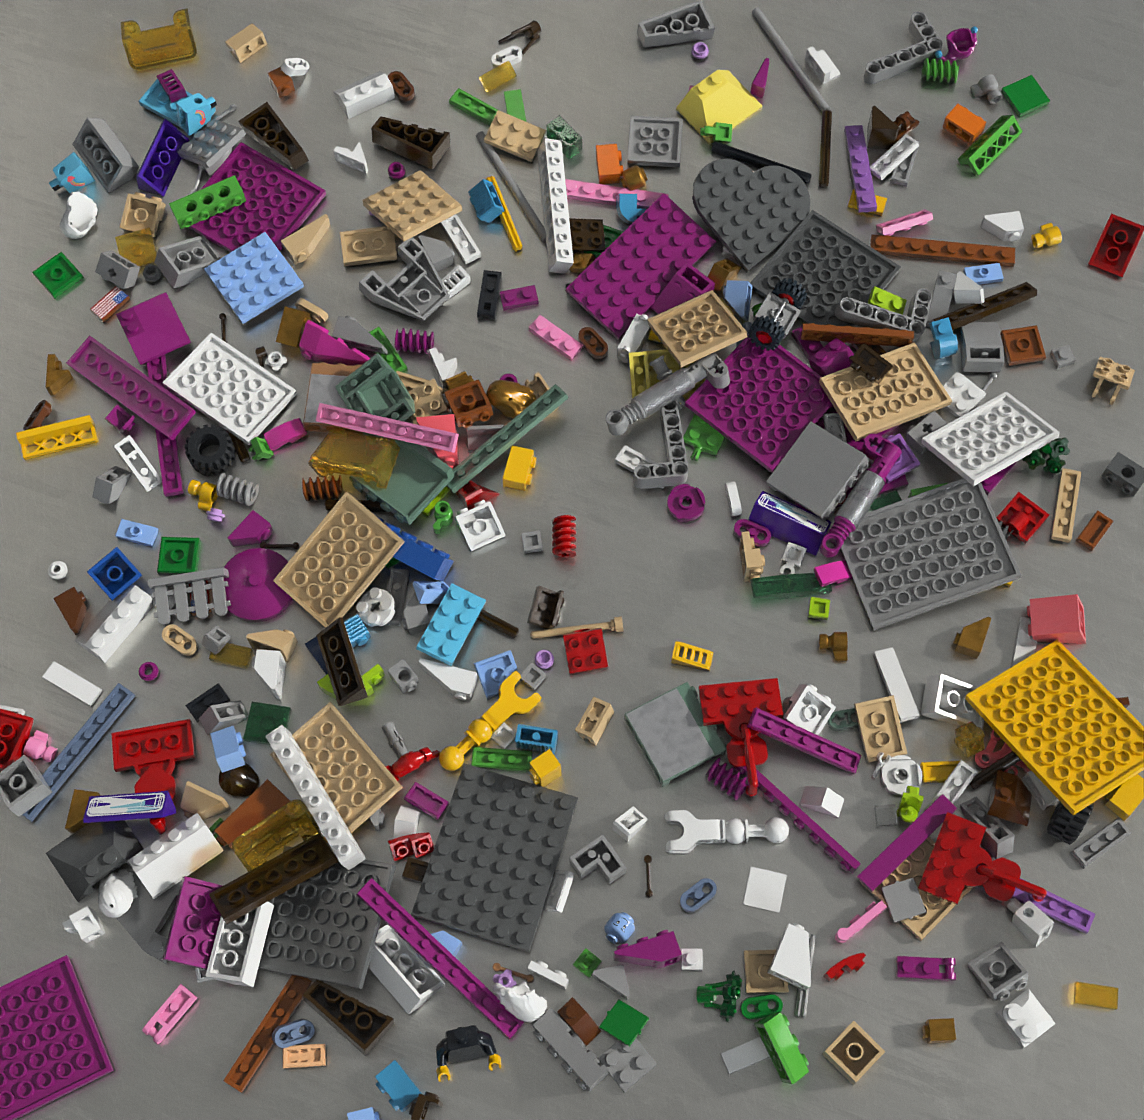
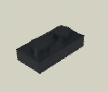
M218 683L185 706L198 723L199 718L210 706L227 703L230 699Z

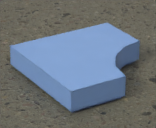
M511 650L474 663L487 700L498 697L499 687L512 672L517 670Z

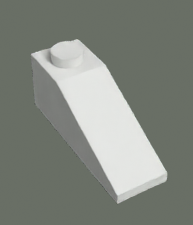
M130 435L113 446L147 492L162 482L161 477Z
M420 658V667L456 699L462 701L472 699L478 679L477 672Z

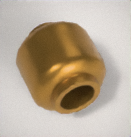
M637 165L624 170L623 178L620 179L623 187H628L631 191L644 187L648 180L643 167L640 168Z

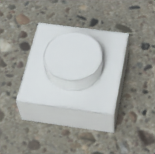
M681 949V971H702V949Z

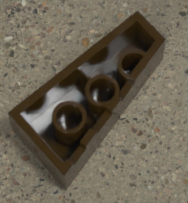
M268 102L238 121L246 134L293 170L309 161L302 147Z
M382 116L379 117L371 128L373 143L432 170L450 147V132L446 131L440 133L436 132V129L428 128L427 130L419 128L416 124L406 125L402 124V121Z
M316 980L303 994L304 1001L364 1056L369 1053L394 1025V1018L378 1012L375 1008L359 1002V1000L342 993L323 981Z

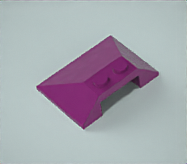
M166 292L116 314L140 365L191 343Z

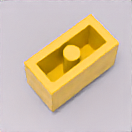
M512 445L503 475L504 487L525 491L526 486L531 484V468H535L537 458L534 457V450Z
M550 749L529 762V772L531 774L529 776L535 785L539 784L541 787H545L562 776L561 764Z
M1137 774L1121 784L1117 790L1110 791L1106 796L1108 801L1105 806L1125 821L1144 799V778Z

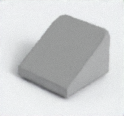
M215 626L204 634L202 645L216 655L231 639V636L218 626Z

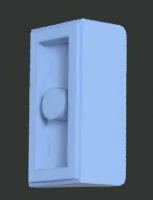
M444 581L413 582V587L420 604H440L449 589V586Z

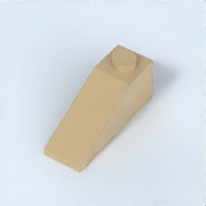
M327 214L281 240L283 250L294 265L305 261L312 254L329 229L330 222Z

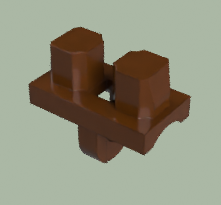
M908 111L900 114L894 121L897 126L901 125L896 142L919 125V121L914 119Z

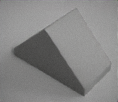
M623 964L594 970L592 973L594 979L628 1000L630 993Z

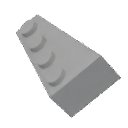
M699 0L639 22L637 35L645 48L713 39L715 27L702 1Z
M552 1008L533 1024L535 1029L533 1034L540 1042L544 1040L549 1045L547 1050L554 1058L559 1056L563 1061L561 1066L568 1074L574 1073L577 1077L575 1081L582 1090L587 1088L590 1092L608 1075L609 1069L604 1064L602 1066L599 1064L600 1061L597 1059V1056L591 1050L585 1048L583 1041L575 1033L571 1032L570 1027Z

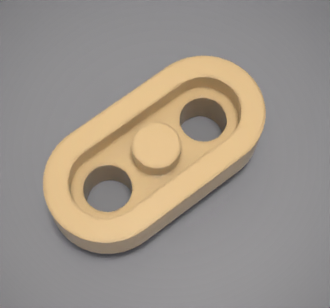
M299 298L295 303L297 310L310 313L311 319L317 324H324L329 318L324 310L303 298Z
M168 625L163 629V640L180 654L191 656L197 651L198 644L196 640L177 625ZM172 634H176L175 638H170ZM186 645H191L189 649H185Z

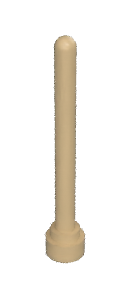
M622 616L614 617L610 622L532 631L530 637L536 639L573 633V631L579 629L602 628V630L611 629L616 631V633L623 632Z

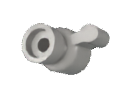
M992 74L983 77L977 84L970 87L974 97L988 95L987 99L990 104L999 102L1003 97L1001 92L997 90L999 85Z

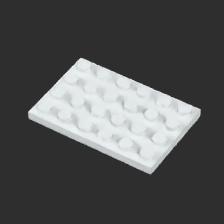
M210 333L163 381L165 388L247 445H250L251 440L258 437L297 395L296 390L213 333Z
M1004 392L923 437L921 444L971 485L975 486L1031 454L1033 450H1038L1052 440L1057 439L1059 431L1008 392Z

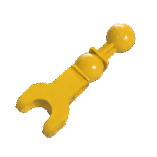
M517 671L513 672L500 685L498 701L479 719H475L470 723L468 730L464 732L466 737L456 746H447L442 749L439 755V762L444 769L448 771L459 769L463 765L464 754L474 745L478 747L481 743L489 741L492 733L511 715L527 714L541 700L542 697L538 693H534L527 699H521L516 695L514 688L521 678Z

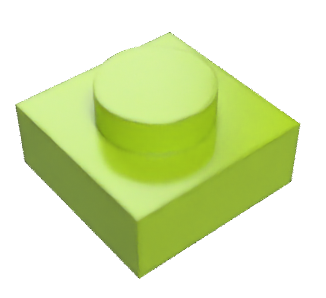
M811 597L808 618L828 620L830 600Z

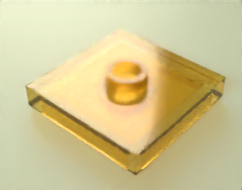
M150 228L115 237L119 255L140 268L149 264H155L157 251Z

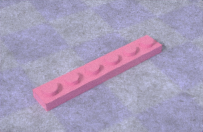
M565 179L567 199L616 206V196L618 194H637V209H648L663 194L637 189L631 191L623 187Z

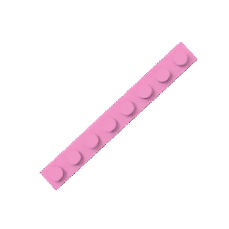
M319 403L316 416L317 422L455 453L459 436L457 433Z

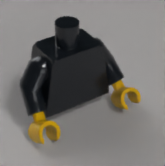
M476 1025L458 1027L457 1029L446 1031L445 1038L436 1046L437 1065L439 1066L436 1069L438 1081L441 1082L440 1077L443 1074H446L447 1079L450 1080L447 1064L450 1065L489 1056L488 1067L491 1071H493V1063L498 1064L501 1069V1057L495 1054L497 1051L491 1035L480 1031Z

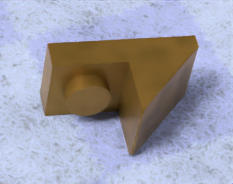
M48 354L45 387L50 395H55L73 379V376L69 370H62V363L55 354Z

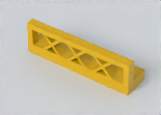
M90 415L16 433L17 440L21 444L24 460L98 442L95 423ZM84 432H92V438H81ZM71 435L74 437L71 443L66 444L62 442L66 436ZM53 440L56 442L52 448L44 446L47 441ZM33 444L38 446L34 452L27 453L26 446Z

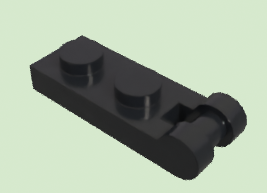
M484 270L477 318H483L484 316L496 319L502 272ZM484 306H491V308L487 310L484 309Z

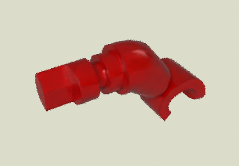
M428 747L415 752L410 751L402 755L392 766L388 765L385 767L399 782V777L402 778L418 769L423 762L426 763L438 758L440 751L435 750L431 752Z

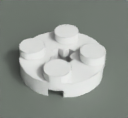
M374 587L357 603L356 610L366 625L370 627L384 626L393 618L395 614L394 604L396 605L394 597L389 592ZM380 604L378 606L380 609L378 611H373L374 607Z
M897 755L891 758L889 764L884 765L881 771V781L888 793L902 796L903 792H906L907 786L919 787L922 781V771L920 766L911 760L912 758L905 755ZM899 771L907 775L904 780L897 778L896 775L899 774Z

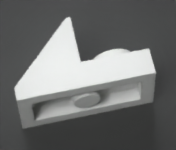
M358 142L353 152L348 148L336 146L334 149L336 161L367 174V163L360 142Z
M435 347L429 350L430 358L443 388H446L445 380L453 376L458 366L457 358L445 361L443 354L438 353Z

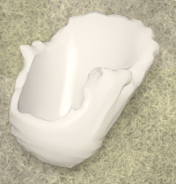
M80 191L71 192L68 197L66 211L59 224L64 236L71 239H79L88 233L96 223L95 216L98 211L96 203L85 194L80 193Z
M126 869L114 871L101 880L98 891V906L105 916L111 918L122 916L131 907L133 899L138 898L136 891L138 886H135L133 882L132 872H128Z
M497 982L493 985V991L497 994L500 1003L505 1006L507 1011L521 1021L535 1022L543 1016L547 1009L546 998L535 994V989L530 990L526 982L511 988H505Z

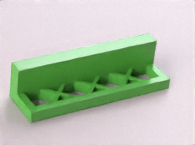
M1014 115L1001 116L958 158L961 165L969 164L975 176L980 175L1023 132ZM1012 125L1015 132L1009 135V128ZM1000 136H1003V144L998 146V139ZM992 147V155L987 157V149ZM981 158V166L978 168L975 161Z

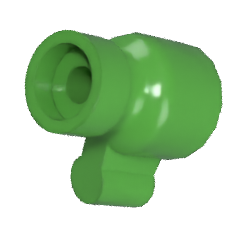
M439 501L435 505L434 516L436 522L433 524L434 533L440 534L442 526H449L453 522V510L446 501Z

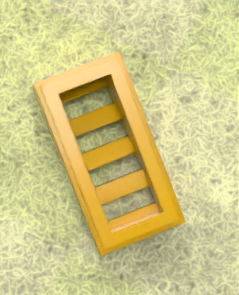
M676 641L671 663L710 671L713 652ZM680 650L684 651L682 657H679ZM687 652H691L690 660L686 659ZM695 654H699L698 662L694 661ZM703 655L707 656L705 664H701Z

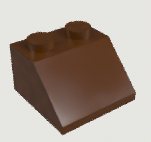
M1001 770L997 771L991 786L987 815L1028 826L1032 794L1018 775Z

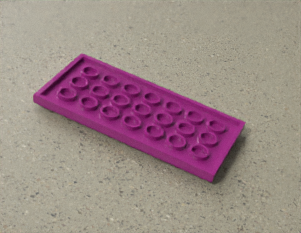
M663 193L565 291L619 340L628 330L635 315L645 314L651 308L675 273L686 262L693 266L716 241Z

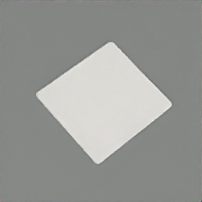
M751 867L743 904L779 913L787 875Z

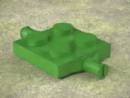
M694 414L683 439L684 443L694 448L690 458L697 461L701 452L716 456L725 436Z

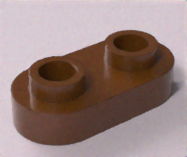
M399 71L391 72L388 75V79L393 85L394 93L402 101L413 99L415 91L409 80Z
M582 328L578 333L579 342L583 344V347L593 358H605L608 354L607 343L593 328Z
M46 400L39 402L24 424L23 429L29 430L42 427L41 423L44 418H47L52 412L51 404Z

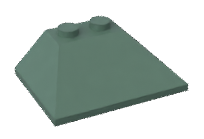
M378 353L335 386L350 410L403 422L415 413L414 400L398 374ZM362 432L370 446H373L383 438V436Z

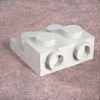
M485 500L475 503V508L469 511L468 508H464L457 512L458 516L454 517L470 551L506 536L490 501L486 503Z
M809 683L806 685L799 684L790 699L792 704L783 718L796 726L819 735L836 707L830 703L831 699L824 694H818L816 692L817 688Z

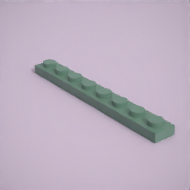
M556 384L457 465L453 469L455 477L446 486L453 493H456L568 399L567 394Z

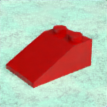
M1111 213L1088 264L1123 277L1143 235L1144 226Z
M0 709V772L24 755V747L28 741L34 721L32 717Z

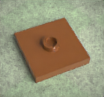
M1037 325L1002 330L1000 332L1009 366L1044 361L1046 359Z

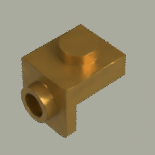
M574 254L573 264L569 270L572 273H582L596 258L593 254Z

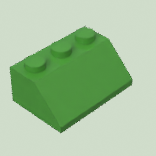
M774 1012L754 1023L782 1082L794 1084L809 1072L807 1068L809 1065L808 1060L803 1053H800L797 1047L799 1046L798 1039L794 1034H791L788 1028L790 1023L785 1014L782 1015L781 1012Z

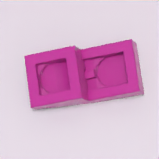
M300 418L285 422L264 433V437L272 451L277 450L288 442L293 444L307 435Z
M846 561L824 564L815 567L813 570L821 587L835 582L839 584L852 579Z

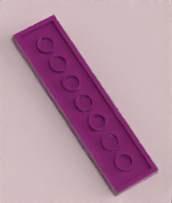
M90 335L66 362L69 367L172 441L196 413L189 405Z

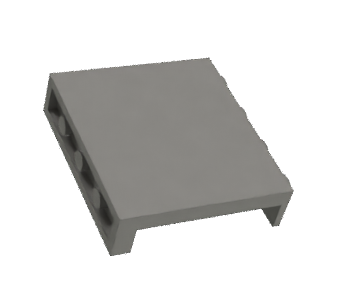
M810 421L766 482L772 490H778L819 516L824 522L827 518L832 517L835 507L838 503L843 502L846 492L849 488L854 487L857 477L867 469L869 461L864 453Z

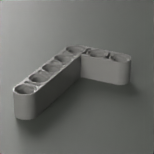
M914 12L908 29L916 44L867 63L864 73V81L866 83L876 84L922 66L925 58H928L929 62L932 59H938L935 56V52L941 51L943 43L923 12Z
M919 289L910 301L907 316L846 297L837 305L835 316L842 321L861 327L915 330L913 342H916L925 331L932 294L927 289Z
M676 400L660 409L667 462L642 464L635 467L633 484L639 489L678 486L687 481L688 462Z

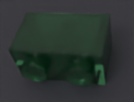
M560 115L546 124L547 137L561 141L562 153L568 159L582 150V137Z

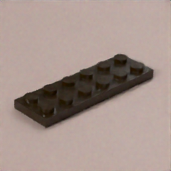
M318 833L209 893V896L227 925L336 864L338 860L323 837Z

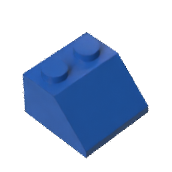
M118 547L87 571L112 601L143 576Z

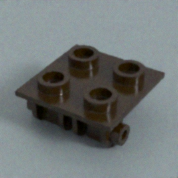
M569 218L572 253L581 254L582 251H605L603 219Z

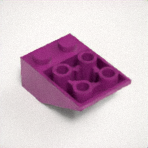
M686 262L672 277L651 306V309L657 314L663 313L711 290L714 291L715 283Z
M663 930L656 933L657 937L649 939L647 936L636 940V944L629 946L628 943L617 946L613 958L617 962L661 969L680 962L682 954L674 931L668 932V930Z

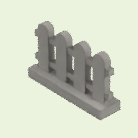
M221 567L148 579V587L155 590V593H151L152 598H156L157 606L154 618H158L160 624L168 625L171 622V615H177L178 620L182 622L188 621L190 612L195 611L197 617L201 619L207 618L209 615L208 609L214 608L217 615H226L228 612L227 606H231V602L226 600L225 587H228V581H224V578H229L228 570ZM211 580V584H205V581ZM186 584H192L193 587H186ZM167 587H173L174 590H168ZM212 589L214 603L208 604L206 590ZM193 592L195 606L189 607L187 593ZM174 595L176 609L170 610L168 596Z

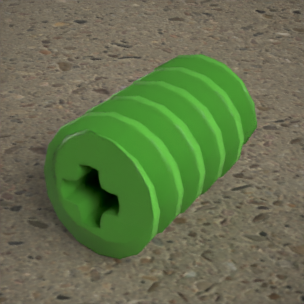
M925 58L922 65L921 79L925 75L926 81L932 76L933 81H936L937 77H939L940 82H942L944 77H946L947 83L950 82L951 78L956 83L959 64L957 66L956 61L953 60L950 65L949 60H946L943 65L942 59H939L937 64L935 59H932L929 63V59Z

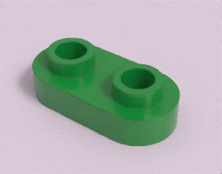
M774 994L748 997L740 1005L741 1013L748 1019L764 1018L774 1012H781L783 1008L782 1000ZM770 1001L775 1003V1007L772 1009L768 1008V1002ZM749 1004L754 1005V1010L752 1012H749L747 1010V1006Z

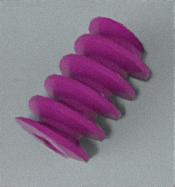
M405 328L402 329L401 333L398 332V329L396 330L395 349L397 351L402 347L404 352L409 348L412 353L415 349H417V353H422L424 349V353L429 354V350L433 348L434 332L427 336V331L420 335L419 330H417L415 335H413L412 329L409 330L408 334H406Z
M718 758L706 773V775L709 774L707 780L710 782L715 779L714 786L721 784V791L728 788V796L735 793L733 799L736 801L742 796L749 785L745 784L747 777L740 780V772L733 775L734 768L731 767L726 770L727 763L719 765L721 758Z

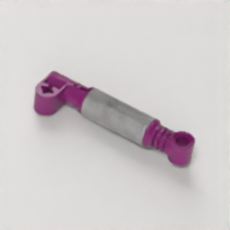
M869 434L865 438L862 452L874 462L870 468H867L862 473L853 490H851L835 515L831 529L822 540L820 552L827 558L835 557L849 534L857 529L859 523L886 483L885 478L902 453L897 445L878 434ZM879 447H882L880 453H877L876 450H878ZM826 543H832L835 548H828Z

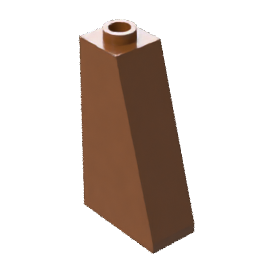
M267 779L214 830L218 836L216 840L223 847L227 845L230 849H233L294 815L298 811L296 805Z

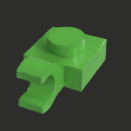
M716 122L713 127L704 126V128H700V135L713 136V141L730 143L732 141V124Z

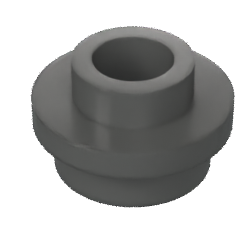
M149 264L144 268L143 276L147 281L154 282L161 277V271L156 265Z

